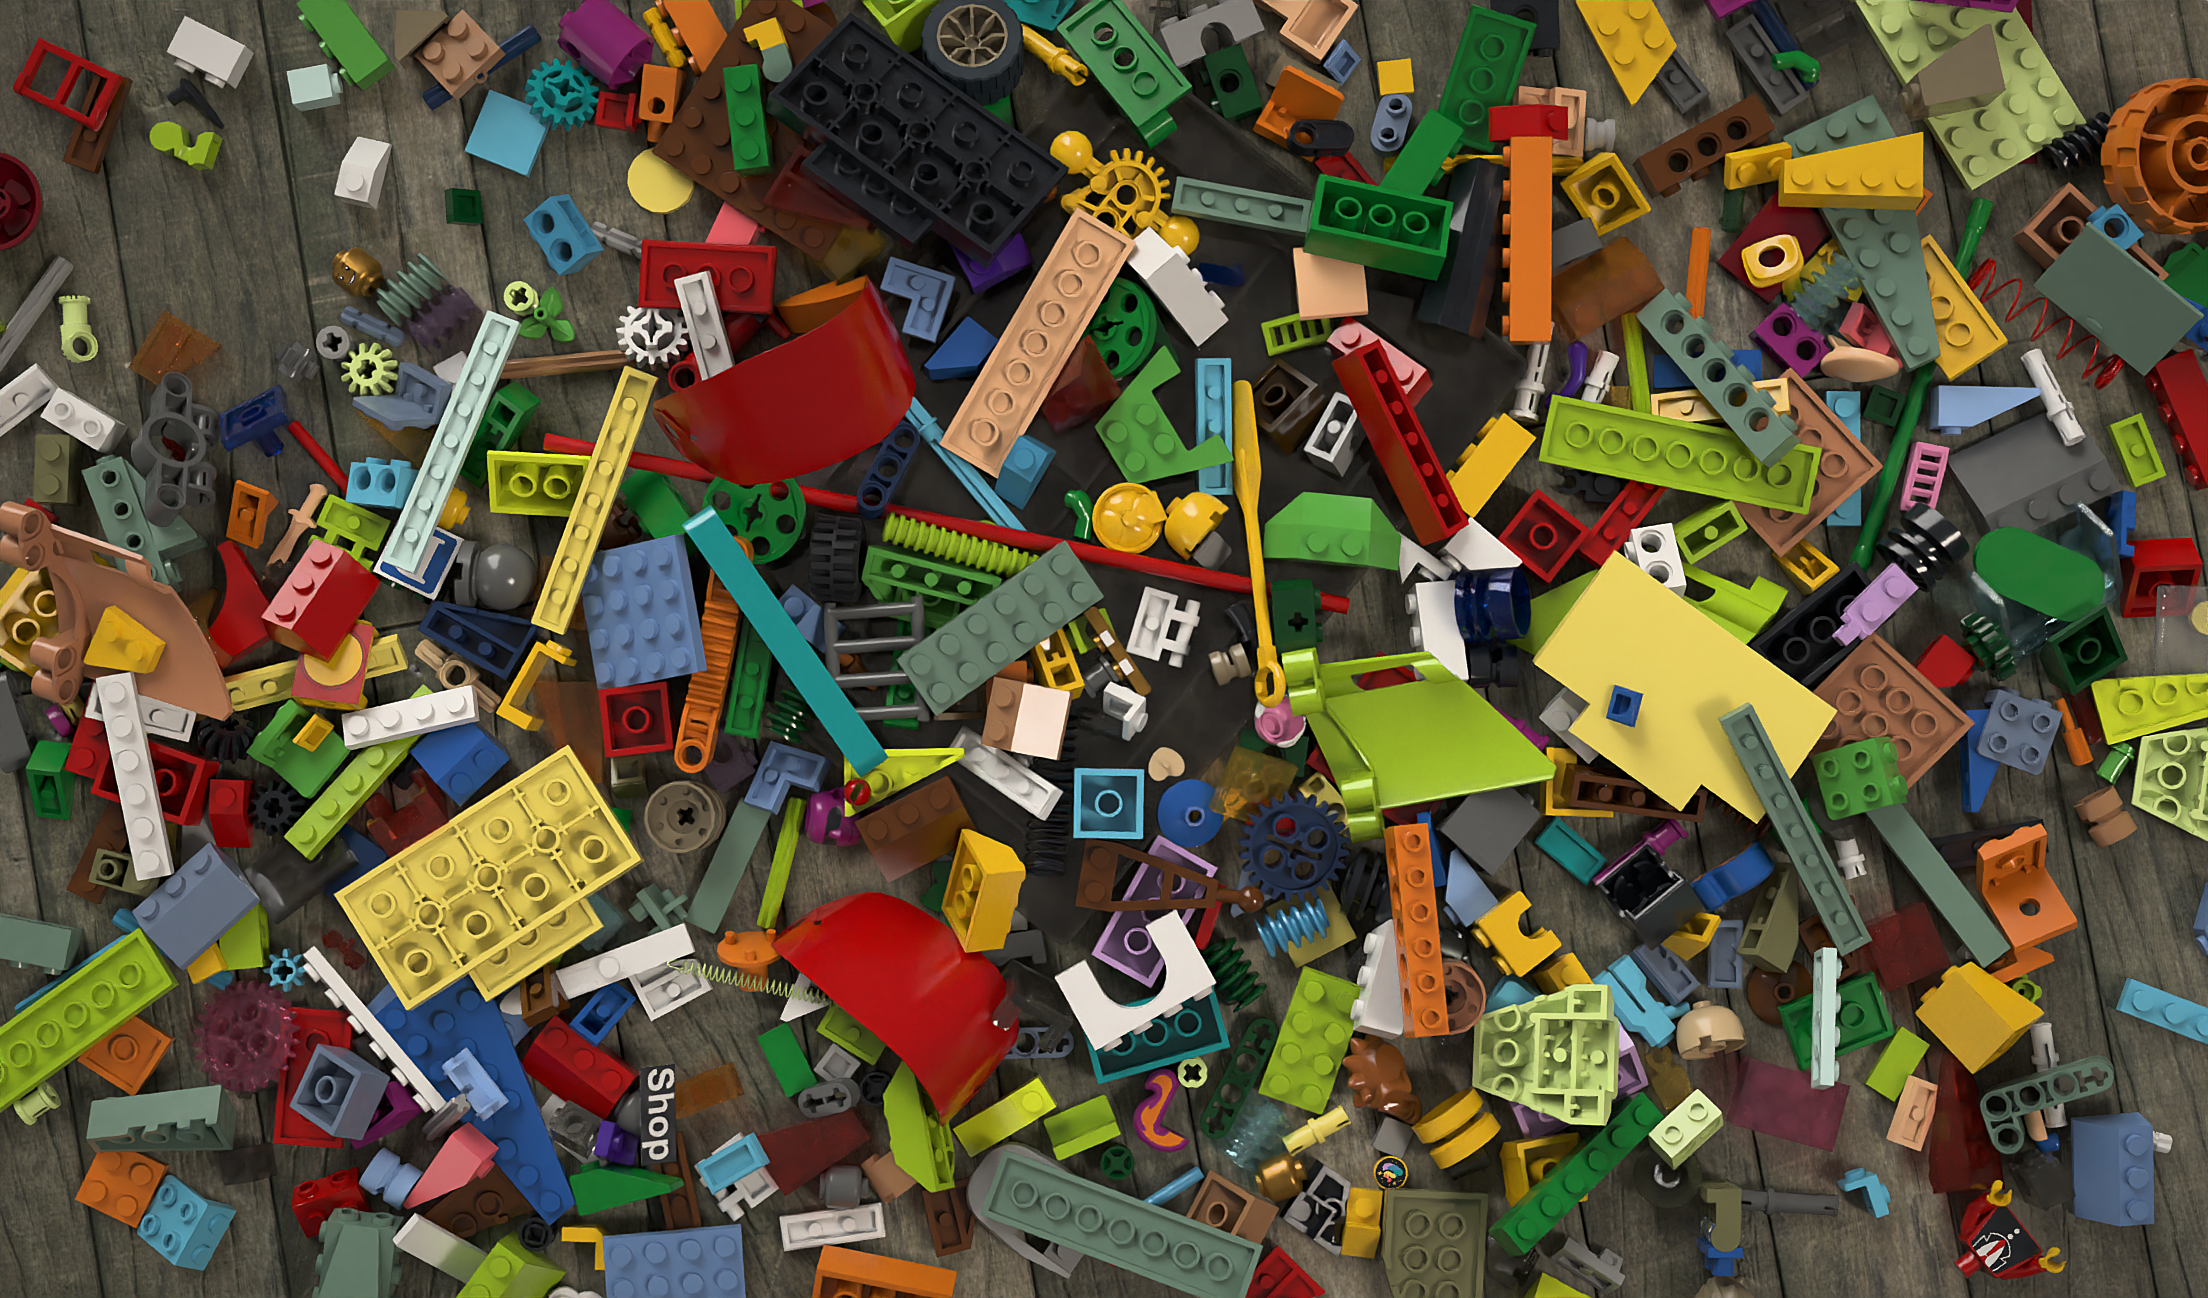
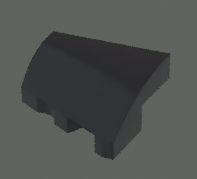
M1316 1159L1307 1173V1179L1302 1181V1192L1290 1198L1279 1216L1338 1256L1342 1247L1339 1245L1342 1224L1345 1225L1347 1214L1344 1209L1345 1202L1349 1198L1351 1182Z

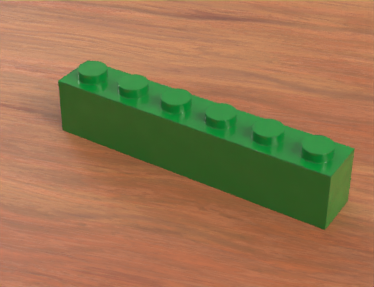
M1643 1092L1626 1096L1611 1111L1606 1126H1595L1488 1232L1510 1257L1525 1255L1665 1117Z

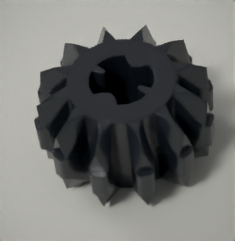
M233 709L234 712L225 721L206 716L198 725V750L206 753V759L218 758L219 764L223 760H228L232 764H235L237 759L246 760L249 755L246 751L253 744L256 736L255 722L249 721L247 714H236L235 709Z
M268 780L267 789L263 786H257L255 789L260 798H249L248 800L250 804L257 805L256 810L248 812L249 817H259L254 827L262 829L266 826L267 836H274L276 831H278L280 836H284L289 831V828H292L297 822L295 818H301L305 814L304 811H299V806H304L308 802L307 799H296L300 793L295 788L290 789V784L286 780H282L279 786L276 780ZM273 803H279V806L284 807L283 812L277 813V810L272 809Z

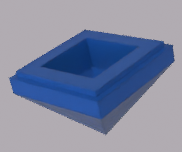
M1614 685L1606 718L1635 727L1643 694Z

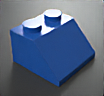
M478 721L429 732L410 750V753L434 782L460 806L510 759L507 748Z

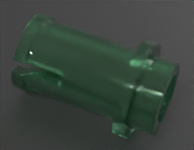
M1727 188L1724 190L1722 217L1718 219L1722 231L1738 233L1741 232L1742 226L1746 224L1745 219H1743L1745 190L1740 188L1732 190Z

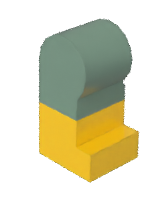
M774 17L743 30L751 47H760L764 58L763 73L769 82L777 87L796 67L781 24Z

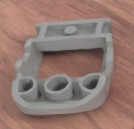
M1005 1142L997 1145L987 1153L969 1179L966 1189V1201L969 1210L1007 1248L1069 1279L1071 1272L1083 1257V1253L1051 1241L1048 1242L1040 1253L1015 1235L1018 1230L1017 1228L982 1216L980 1213L1004 1149L1064 1172L1075 1174L1060 1161L1040 1153L1039 1150L1025 1143Z

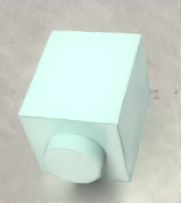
M327 64L287 71L292 103L300 111L340 104L339 93H343L342 80L339 73H335Z

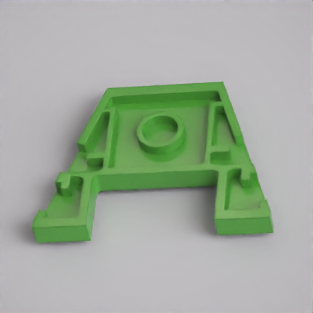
M1166 345L1158 350L1095 425L1097 432L1129 483L1138 484L1235 460L1219 433L1188 451L1153 394V389L1182 371Z

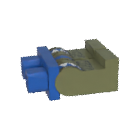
M1695 1179L1694 1192L1704 1200V1216L1699 1222V1231L1702 1237H1696V1247L1705 1255L1704 1267L1711 1270L1713 1276H1734V1258H1743V1248L1739 1245L1741 1239L1742 1189L1729 1179Z

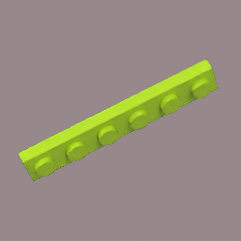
M422 684L410 699L434 693ZM427 733L365 747L283 837L306 858L312 861Z

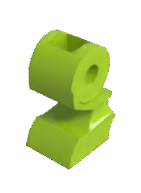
M169 121L157 123L150 131L149 137L154 148L167 156H176L197 171L213 169L223 140L214 132H204L198 135L196 145L191 148L189 132L180 125Z

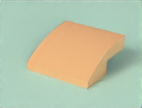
M1517 86L1513 95V105L1547 104L1568 107V141L1552 145V156L1583 157L1586 91L1561 87L1542 89Z
M1304 247L1293 248L1296 295L1300 320L1368 314L1364 265L1304 253Z

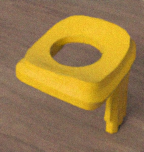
M1777 235L1742 250L1744 268L1750 283L1754 287L1764 288L1782 282L1783 295L1787 296L1788 301L1804 294L1799 272L1803 269L1804 258L1796 237ZM1779 248L1785 253L1784 261L1776 267H1764L1759 262L1762 252Z

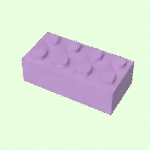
M1158 834L1147 854L1213 878L1218 869ZM1141 862L1120 901L1159 900L1164 870ZM1174 874L1171 899L1201 898L1207 886ZM1195 908L1176 909L1185 926ZM1174 909L1114 911L1091 955L1151 988L1165 962L1145 925Z

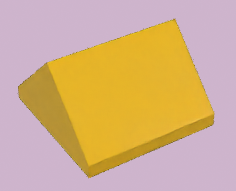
M1598 153L1560 183L1583 219L1591 217L1599 236L1651 210L1650 205L1615 153Z

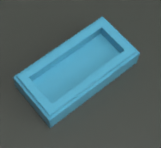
M753 1132L696 1166L712 1195L770 1163Z

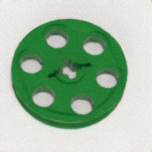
M1117 276L1109 288V299L1103 304L1100 303L1069 356L1070 361L1080 371L1102 379L1121 378L1136 370L1149 355L1156 337V313L1150 297L1138 284ZM1131 295H1135L1138 300L1137 308L1132 313H1128L1125 307L1126 300ZM1109 322L1121 324L1114 325L1113 328L1108 330V333L1097 331L1104 330L1105 327L1109 326ZM1140 328L1143 335L1142 340L1137 346H1133L1130 342V335L1134 329ZM1089 342L1092 346V353L1088 359L1083 360L1080 355V349L1084 343ZM1116 351L1120 357L1119 364L1115 369L1111 370L1108 367L1107 359L1112 352Z
M716 476L705 493L702 510L711 505L724 525L734 526L738 531V536L747 538L751 544L755 537H765L770 543V550L765 555H759L754 551L752 564L773 561L784 555L795 545L805 526L806 503L804 495L794 478L781 480L787 484L789 494L786 499L779 500L771 494L770 488L773 483L755 484L752 488H746ZM724 491L729 494L731 505L728 509L721 510L714 505L713 496L716 492ZM759 494H761L758 502V511L763 513V516H758L751 523L750 530H748L751 519L750 513L746 511V507H752L757 502ZM786 514L793 517L796 523L793 532L784 533L778 528L777 521L779 516Z

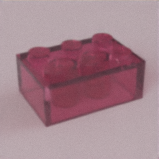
M1742 1055L1725 1121L1739 1127L1833 1152L1850 1086L1834 1081V1086L1825 1090L1811 1089V1074Z

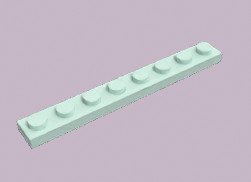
M487 311L382 558L383 562L415 575L417 574L522 326L519 322L492 311Z

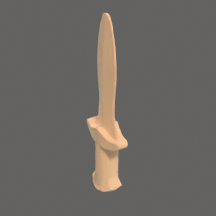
M317 483L310 485V493L300 510H288V513L293 515L291 525L268 561L262 578L263 584L267 585L280 572L291 555L300 535L308 527L314 529L317 527L316 522L311 517L321 500L329 496L328 490L324 485Z

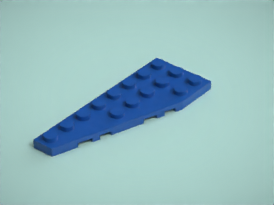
M469 974L412 1011H407L398 996L395 997L374 1017L446 1102L462 1093L449 1076L443 1074L445 1071L442 1069V1065L452 1057L454 1058L466 1047L509 1100V1102L485 1121L480 1116L477 1117L475 1115L477 1112L472 1106L459 1120L464 1125L467 1122L472 1124L499 1148L492 1159L550 1226L576 1204L569 1178L563 1163L560 1162L553 1144V1138L546 1127L541 1114V1108L523 1063L520 1062L513 1044L514 1040L506 1027L497 999L494 998L486 1002Z

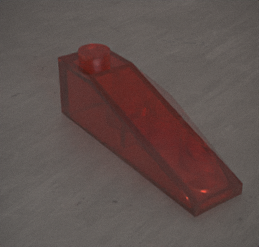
M1950 1051L1942 1052L1928 1158L1930 1168L1928 1177L1933 1187V1194L1953 1195L1991 1191L1992 1184L1996 1180L2002 1181L2001 1190H2006L2000 1153L1994 1145H1990L1985 1130L1987 1126L1975 1100L1978 1097L1979 1091L1974 1076Z

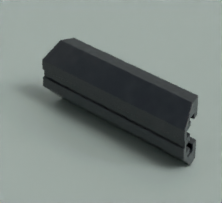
M1481 157L1454 167L1449 177L1444 197L1445 201L1453 202L1446 258L1437 281L1424 278L1414 320L1431 326H1444L1449 330L1459 331L1460 336L1481 341L1506 235L1502 234L1503 214H1509V201H1503L1502 187L1503 180H1509L1508 167L1491 163L1490 160Z

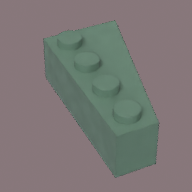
M222 1085L119 1098L107 1097L103 1100L92 1101L86 1140L95 1152L232 1150L237 1111Z

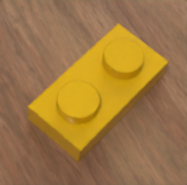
M1781 142L1725 154L1723 185L1732 190L1779 180V173L1784 161L1792 159L1793 147L1787 142Z

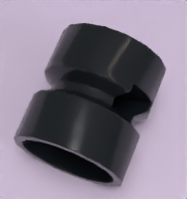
M1497 644L1493 650H1490L1487 645L1467 646L1466 662L1469 676L1467 684L1473 689L1489 688L1491 683H1494L1497 688L1518 686L1519 660L1516 644Z

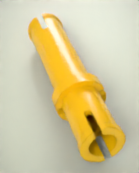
M1021 24L1024 48L1046 63L1052 73L1064 76L1075 86H1079L1086 81L1085 78L1078 74V71L1088 77V68L1073 59L1071 52L1064 48L1056 47L1032 30L1027 24Z

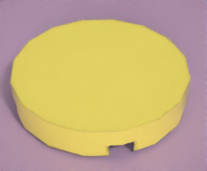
M653 147L644 150L633 160L628 170L627 184L631 196L641 208L653 214H669L689 202L695 190V181L652 153L655 148Z

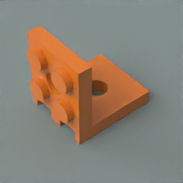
M2041 823L2032 827H2021L2011 836L2001 840H1990L1983 844L1980 849H1977L1975 888L2014 954L2078 927L2077 918L2044 867L2047 832ZM2025 904H2033L2039 909V912L2036 915L2027 916L2020 911V907Z

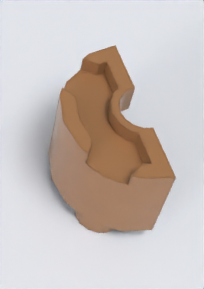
M891 1147L883 1156L879 1157L877 1153H874L860 1164L863 1168L862 1176L868 1178V1184L884 1205H887L892 1199L899 1197L917 1183L914 1178L896 1165Z

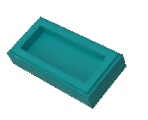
M1557 816L1550 820L1533 841L1585 886L1608 860Z

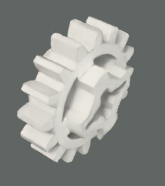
M628 306L629 317L620 316L619 318L620 325L622 326L616 329L617 337L621 339L618 341L621 351H626V359L629 362L636 358L638 368H642L645 363H650L651 370L655 371L657 363H662L667 369L669 368V359L672 358L679 362L681 358L678 351H688L689 349L685 340H689L690 335L685 318L681 317V310L634 309ZM661 317L668 319L670 322L664 321ZM656 325L657 331L655 336H653V342H651L650 337H652V332H654V326ZM637 346H643L646 349V351L640 349Z

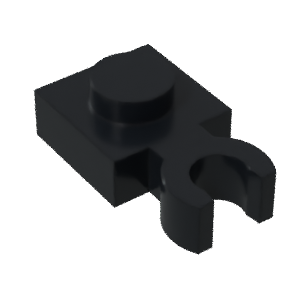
M1573 469L1562 472V476L1571 477L1575 482L1574 487L1571 489L1562 488L1560 490L1562 495L1572 496L1580 491L1584 492L1583 502L1612 504L1620 494L1621 478L1587 471L1585 476H1581L1578 471Z

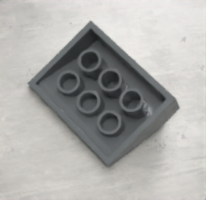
M2045 411L1948 457L1946 466L1981 538L1990 531L2006 526L2021 528L2028 532L2034 531L2121 489L2105 456L2076 415L2075 418L2084 432L2085 438L2071 446L2064 445L2059 431L2046 416L2048 411Z

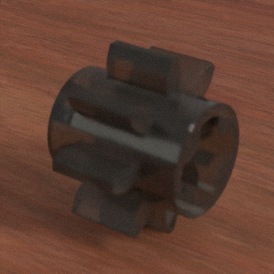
M278 559L276 562L270 563L261 571V574L265 577L261 582L264 594L273 600L297 565L292 562L283 563L281 559Z

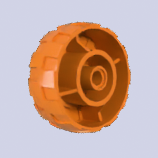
M2172 78L2150 84L2128 97L2130 100L2123 107L2116 109L2107 125L2109 129L2101 148V166L2104 167L2106 190L2112 202L2118 203L2137 227L2149 228L2153 233L2166 235H2186L2208 230V80L2202 78Z

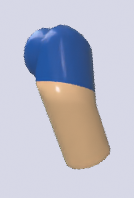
M2040 1110L2023 1115L2028 1134L2039 1152L2049 1154L2050 1151H2057L2060 1148L2058 1135L2053 1132L2046 1133Z

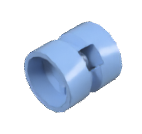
M383 1147L365 1170L359 1185L374 1195L381 1192L383 1194V1201L399 1211L404 1207L403 1203L424 1172L410 1163L401 1165L400 1157Z

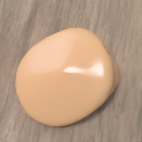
M1828 335L1833 351L1826 354L1820 362V369L1825 375L1849 382H1868L1891 377L1898 373L1899 363L1895 359L1871 350L1854 348L1844 340Z

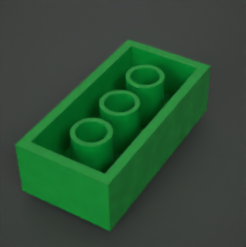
M1319 174L1312 196L1303 252L1437 281L1446 258L1453 202Z

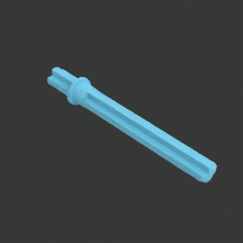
M913 396L911 406L904 416L917 428L919 435L927 442L996 525L1027 531L970 462L939 445L945 433L936 423L938 419L936 417L932 418Z

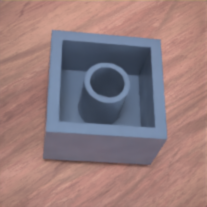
M318 1044L290 1107L334 1137L362 1140L390 1077L347 1048Z

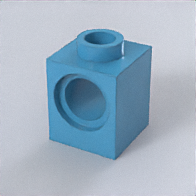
M2118 203L2108 209L2102 205L2086 218L2106 236L2108 235L2105 233L2104 225L2105 223L2112 224L2116 230L2115 238H2109L2124 250L2128 249L2144 235Z

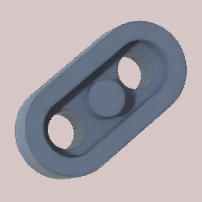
M1388 94L1379 103L1371 131L1370 147L1380 157H1394L1403 148L1412 115V103L1403 94ZM1393 105H1397L1401 107V109L1392 110L1390 107ZM1390 134L1393 138L1384 139L1382 135Z

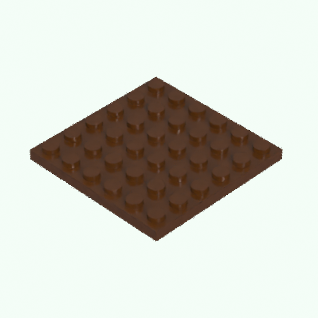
M751 0L652 153L822 264L856 211L800 172L802 162L817 147L767 111H765V120L769 137L772 139L775 173L741 177L735 171L723 68L758 64L763 71L764 58L760 47H751L743 29L774 17L781 24L795 67L834 28L791 0ZM764 75L766 95L768 100V95L776 87L772 85Z

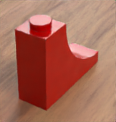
M227 540L217 546L226 569L227 591L219 616L204 633L222 671L271 640L267 635L261 617L273 601V598L238 542Z

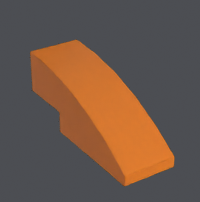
M866 275L841 285L837 280L779 301L776 303V307L791 333H808L824 325L855 301L868 285Z

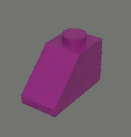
M398 1081L388 1082L363 1139H350L355 1149H359L402 1128L423 1111L413 1099V1096L417 1093L409 1083L403 1087Z

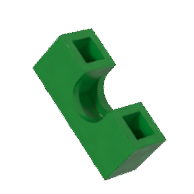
M758 64L723 68L735 171L741 177L775 173L772 139L769 137L765 120L764 107L767 105L764 73Z

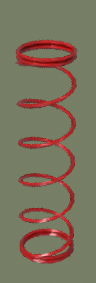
M1991 257L1979 266L1967 282V285L1973 292L1993 267L1990 279L1979 300L1981 304L1985 303L2008 284L2014 281L2019 282L2018 292L2005 318V323H2009L2033 303L2044 300V310L2030 342L2038 339L2055 324L2069 318L2071 320L2070 328L2056 356V361L2062 359L2080 343L2095 337L2094 335L2084 337L2062 354L2073 329V318L2071 316L2057 319L2037 334L2048 307L2046 297L2032 300L2010 317L2021 293L2022 280L2020 278L2007 281L1984 299L1996 271V261L1992 260ZM2096 338L2095 350L2081 378L2086 379L2096 369L2112 359L2094 383V389L2100 391L2118 374L2125 360L2119 355L2114 354L2104 359L2088 372L2099 347V339Z

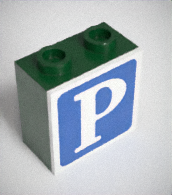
M395 525L373 571L383 576L380 582L394 589L400 590L403 585L413 590L411 597L430 605L432 600L442 602L461 563H456L459 547L462 541L468 540L437 526L418 572L415 575L382 561L396 528Z

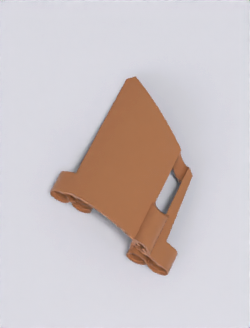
M12 501L2 504L0 507V530L6 532L7 535L0 541V561L31 572L47 567L56 599L59 634L52 638L39 637L30 649L31 663L40 667L31 682V690L36 697L67 706L77 697L84 677L96 680V678L131 672L87 665L83 662L105 608L115 605L166 642L153 672L146 674L134 672L138 694L221 721H225L234 712L222 672L203 632L175 590L169 585L153 580L151 576V567L153 565L142 555L51 524L46 515L39 509ZM92 550L125 560L127 572L95 563Z

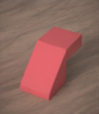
M1853 302L1838 331L1855 347L1891 357L1899 363V369H1902L1903 364L1877 316L1864 304Z

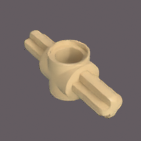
M424 639L418 644L415 649V655L437 672L435 677L441 681L445 688L451 690L472 685L476 689L477 702L481 708L488 713H492L499 707L502 701L501 697L480 681L481 674L471 664L463 661L456 654L449 656L429 639ZM456 667H462L466 677L462 684L456 686L451 680V673Z

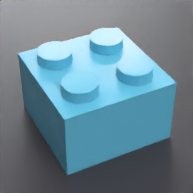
M1075 768L1073 838L1143 839L1144 769Z

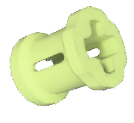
M516 281L509 284L505 289L504 301L517 315H532L535 309L539 307L538 294L527 283ZM518 294L525 295L528 301L525 304L519 303L516 300V296Z
M1197 1056L1178 1062L1176 1071L1182 1085L1188 1088H1198L1204 1084L1207 1079V1067L1200 1057ZM1189 1064L1194 1067L1198 1064L1200 1066L1198 1068L1200 1076L1197 1079L1192 1076L1186 1079L1184 1077L1186 1074L1185 1065Z
M44 1081L32 1093L15 1101L13 1106L20 1118L31 1126L37 1121V1117L50 1108L56 1109L61 1106V1101L55 1089Z

